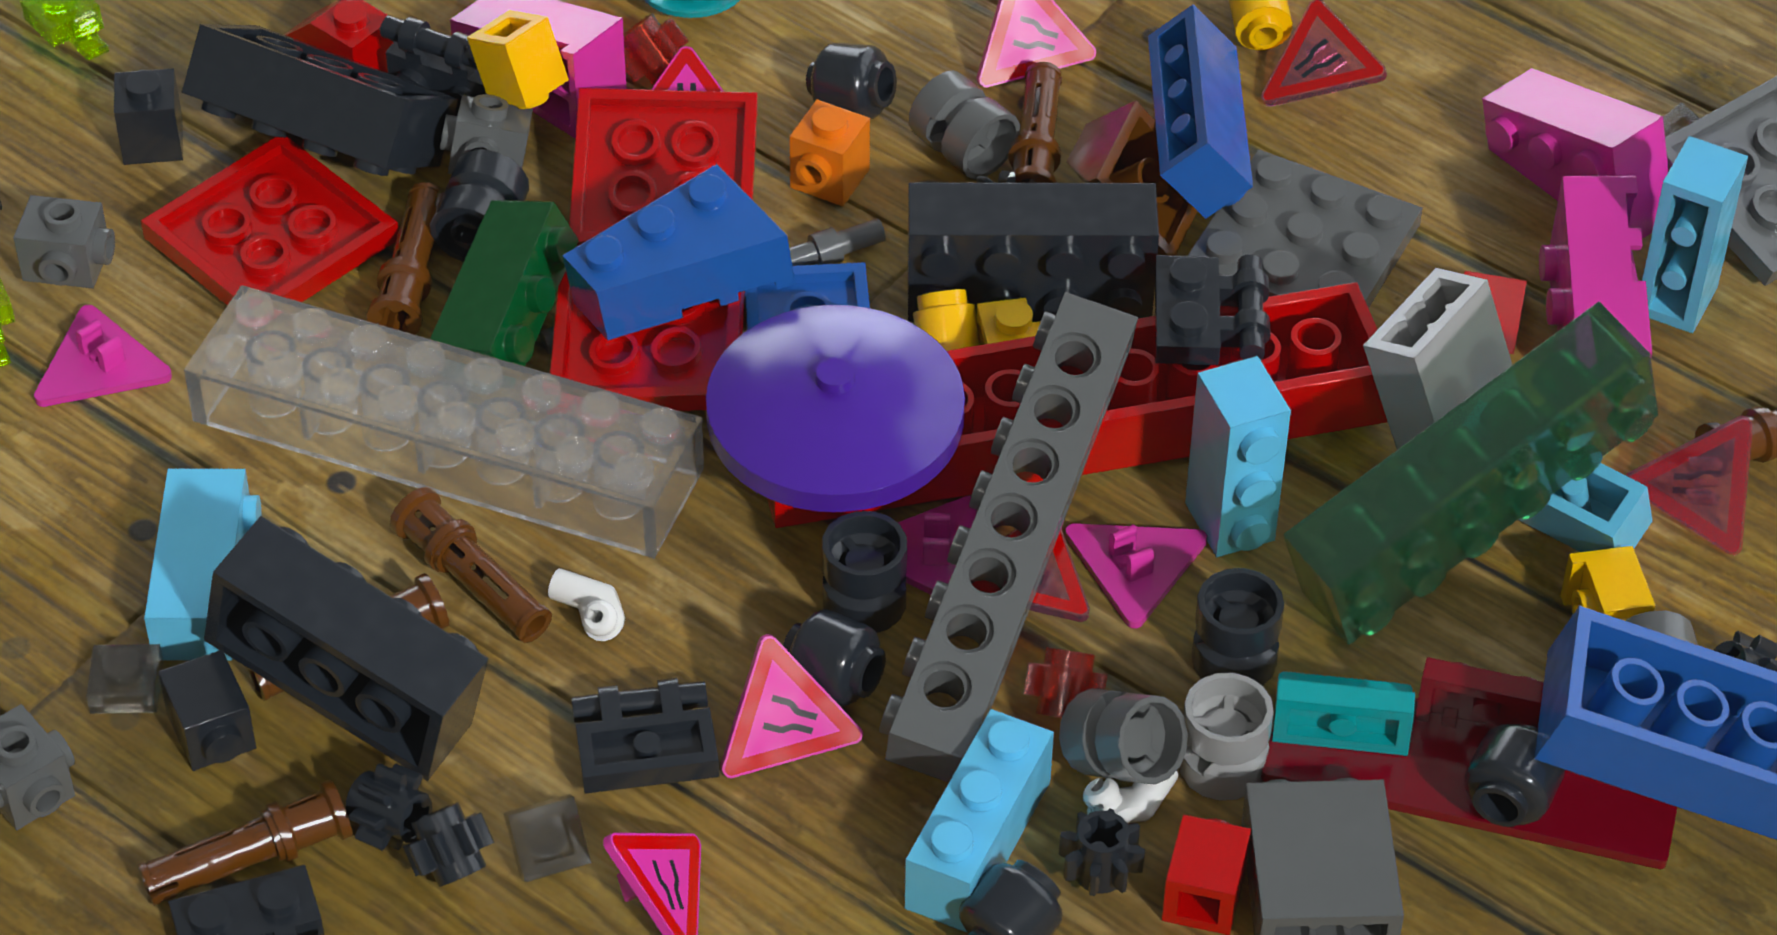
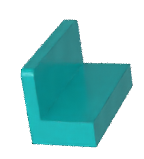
M1283 671L1278 675L1272 742L1408 756L1414 718L1415 692H1413V688L1409 684Z

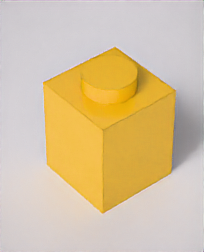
M508 10L467 37L486 94L501 97L509 105H514L518 109H530L543 104L548 100L551 91L569 80L547 16Z

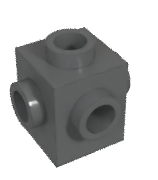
M482 94L475 97L463 95L458 116L446 114L440 150L451 151L448 174H452L461 156L469 151L481 149L499 152L511 158L522 168L533 108L518 109L514 105H509L503 98L495 95Z
M30 195L13 237L22 280L28 282L94 289L102 266L110 265L115 251V233L113 229H109L106 226L103 206L100 202Z
M22 704L0 716V812L16 831L39 817L53 813L62 803L75 796L69 767L75 764V759L70 747L57 730L53 729L47 733Z

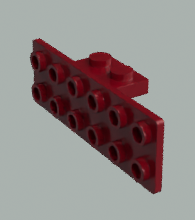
M1430 657L1426 658L1418 699L1415 698L1408 756L1272 742V729L1269 740V752L1261 773V779L1264 782L1271 780H1287L1290 782L1334 781L1341 778L1384 780L1389 810L1659 870L1666 868L1678 808L1565 770L1564 778L1549 809L1540 820L1527 825L1503 827L1484 819L1476 811L1464 788L1465 772L1481 740L1490 729L1502 724L1531 725L1538 728L1544 682L1531 677L1514 676L1472 667L1462 662H1449Z

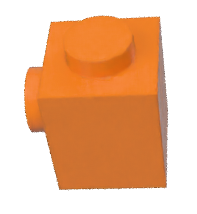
M816 100L789 136L790 188L844 206L870 170V118Z

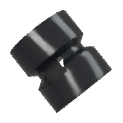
M474 150L461 156L430 222L431 236L437 246L449 256L464 262L491 200L525 201L529 192V179L524 170L511 158L495 151Z
M855 511L840 516L828 526L822 537L823 609L831 610L872 627L876 633L888 630L900 621L906 609L907 536L899 523L881 513Z
M1232 568L1212 574L1202 584L1197 597L1196 631L1193 636L1191 655L1193 668L1201 679L1216 673H1235L1250 677L1264 686L1273 677L1278 660V637L1282 629L1284 600L1282 591L1272 579L1258 571L1246 568Z

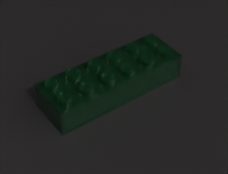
M1598 301L1285 532L1283 536L1301 591L1348 645L1363 634L1369 636L1383 629L1392 619L1394 612L1415 596L1422 597L1434 591L1444 581L1447 572L1467 557L1476 558L1484 554L1494 545L1499 533L1520 518L1529 519L1538 514L1547 505L1553 493L1571 480L1579 481L1586 478L1600 465L1604 455L1623 441L1626 443L1633 442L1649 430L1654 419L1659 415L1650 353Z

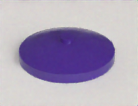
M821 305L800 308L771 317L744 332L724 351L711 373L707 386L708 432L714 450L725 467L738 480L755 492L784 505L819 512L859 511L886 505L916 492L935 478L949 463L961 440L964 427V387L960 373L948 352L937 340L913 323L898 316L866 307Z

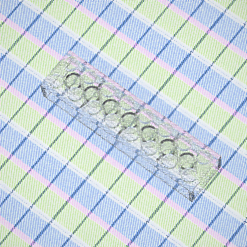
M243 285L236 292L184 369L194 422L416 488L429 487L439 495L651 558L656 557L704 470L702 417Z

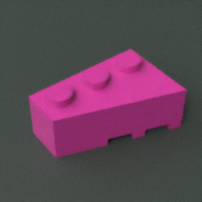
M477 0L450 19L451 35L455 32H460L470 36L508 10L547 16L569 80L551 91L548 100L534 107L533 112L575 139L579 88L627 89L623 18L558 0Z
M1533 68L1482 98L1486 125L1485 133L1489 150L1557 201L1563 176H1636L1638 194L1634 198L1629 228H1641L1642 239L1652 233L1662 184L1668 174L1663 116Z
M1563 176L1550 245H1541L1540 279L1541 281H1550L1551 286L1548 289L1546 298L1547 322L1549 325H1557L1558 333L1555 334L1554 365L1556 370H1565L1569 395H1643L1652 357V342L1646 281H1638L1632 250H1641L1643 246L1641 228H1629L1634 198L1638 194L1636 176Z

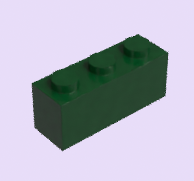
M491 200L426 347L453 385L516 388L526 363L533 355L534 344L547 313L554 305L558 286L566 271L562 255L576 248L579 240L555 202Z

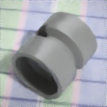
M1216 673L1200 679L1188 692L1183 714L1188 731L1187 751L1180 765V773L1188 786L1202 796L1216 800H1237L1245 796L1246 783H1262L1263 781L1261 773L1269 752L1268 741L1271 736L1274 711L1272 699L1267 691L1250 677L1235 673Z

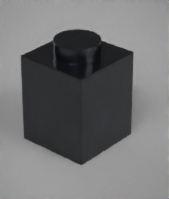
M174 68L114 73V116L123 164L182 161L183 118Z
M223 650L158 671L166 713L192 771L215 763L230 761L240 754L257 749L249 705Z

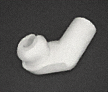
M562 568L555 571L549 584L548 597L560 603L578 608L584 630L592 639L607 641L617 636L624 626L625 615L615 588L609 584Z
M1176 771L1169 779L1158 784L1134 782L1132 786L1119 788L1118 784L1111 778H1107L1105 782L1101 778H1097L1086 786L1083 793V801L1088 806L1087 814L1094 811H1108L1110 808L1114 809L1115 813L1120 815L1127 824L1147 821L1154 815L1178 779V772Z

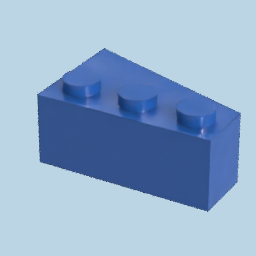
M717 164L562 255L574 304L607 340L683 318L682 309L718 299L720 306L739 301V292L772 282L775 283L777 289L796 284L787 234Z

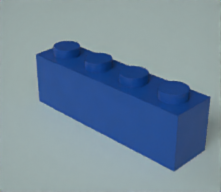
M1192 4L1148 36L1160 176L1206 219L1222 207L1231 206L1238 202L1245 195L1246 191L1253 187L1237 47Z

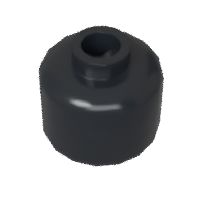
M832 43L819 52L816 60L809 65L806 73V87L808 93L813 96L814 102L820 100L869 117L871 120L875 119L885 107L892 103L897 88V76L893 64L887 60L883 51L876 46Z
M828 609L811 614L803 623L794 624L787 633L783 643L787 651L842 707L856 702L860 697H869L875 691L884 673L886 654L880 648V641L876 631L866 624Z
M1502 724L1490 729L1481 740L1465 772L1464 788L1476 811L1493 824L1503 827H1514L1540 820L1549 809L1564 778L1565 769L1534 759L1537 727L1521 724Z
M1017 860L1014 865L1007 863L993 864L983 874L971 896L961 902L959 919L965 930L969 933L968 935H1053L1060 926L1063 917L1062 908L1057 901L1061 896V891L1045 873L1026 861Z

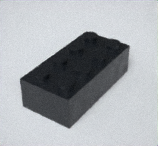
M200 24L181 92L203 100L201 109L205 112L230 119H235L237 114L253 119L251 128L258 132L285 138L287 132L304 138L302 147L311 152L336 157L338 151L355 157L353 166L357 169L380 176H388L390 170L414 175L419 167H439L444 150H440L446 114L454 116L459 101L458 98L258 25Z
M909 183L908 322H914L913 313L919 311L917 296L956 289L966 290L968 304H974L976 314L978 303L1026 298L1027 304L1033 311V322L1041 321L1045 311L1056 315L1065 292L1138 317V319L1153 316L1155 265L1159 243L1156 184Z
M260 516L212 574L204 641L219 650H223L231 658L399 764L422 774L423 779L426 781L431 778L471 726L489 658L481 654L478 648L466 637L457 633L449 634L423 618L420 611L410 602L402 598H391L367 583L361 573L354 567L343 562L335 563L311 548L307 541L293 529L278 527Z

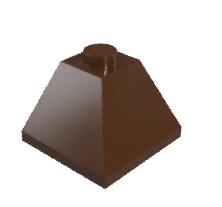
M1135 100L1087 123L1066 163L1085 183H1155L1159 227L1158 255L1176 256L1197 210L1160 176L1156 122Z

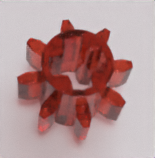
M653 14L646 16L624 33V49L626 50L625 70L634 82H637L645 75L651 85L654 86L679 49L687 44L689 40L673 19L669 18L663 24H660Z
M1046 647L1043 664L1028 662L1023 694L1038 696L1036 714L1062 718L1067 705L1079 693L1091 688L1106 689L1108 674L1093 672L1094 654Z

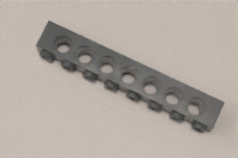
M1067 292L1064 293L1056 315L1045 311L1033 344V348L1041 350V354L1035 367L1028 364L1023 365L1012 396L1013 401L1021 404L1014 420L1006 417L1002 418L992 444L991 454L999 456L993 474L982 470L975 484L969 508L978 510L972 527L968 528L960 525L953 539L947 562L956 565L950 582L947 584L938 580L931 594L925 618L934 622L928 637L924 640L915 636L907 654L902 675L910 677L911 680L905 695L901 697L892 694L886 706L879 732L889 735L885 760L949 783L990 709H992L1130 352L1138 317ZM1060 367H1076L1083 372V374H1067L1060 369ZM1045 418L1054 419L1060 422L1063 427L1048 428L1039 423L1038 420ZM1032 472L1039 475L1043 480L1027 482L1020 479L1016 474ZM1011 526L1019 530L1022 535L1018 537H1005L996 532L994 528ZM981 580L990 581L1001 590L995 593H984L977 590L972 583ZM957 636H966L975 640L979 647L963 650L955 647L949 640ZM933 693H946L952 696L957 701V704L951 707H938L932 704L926 697Z

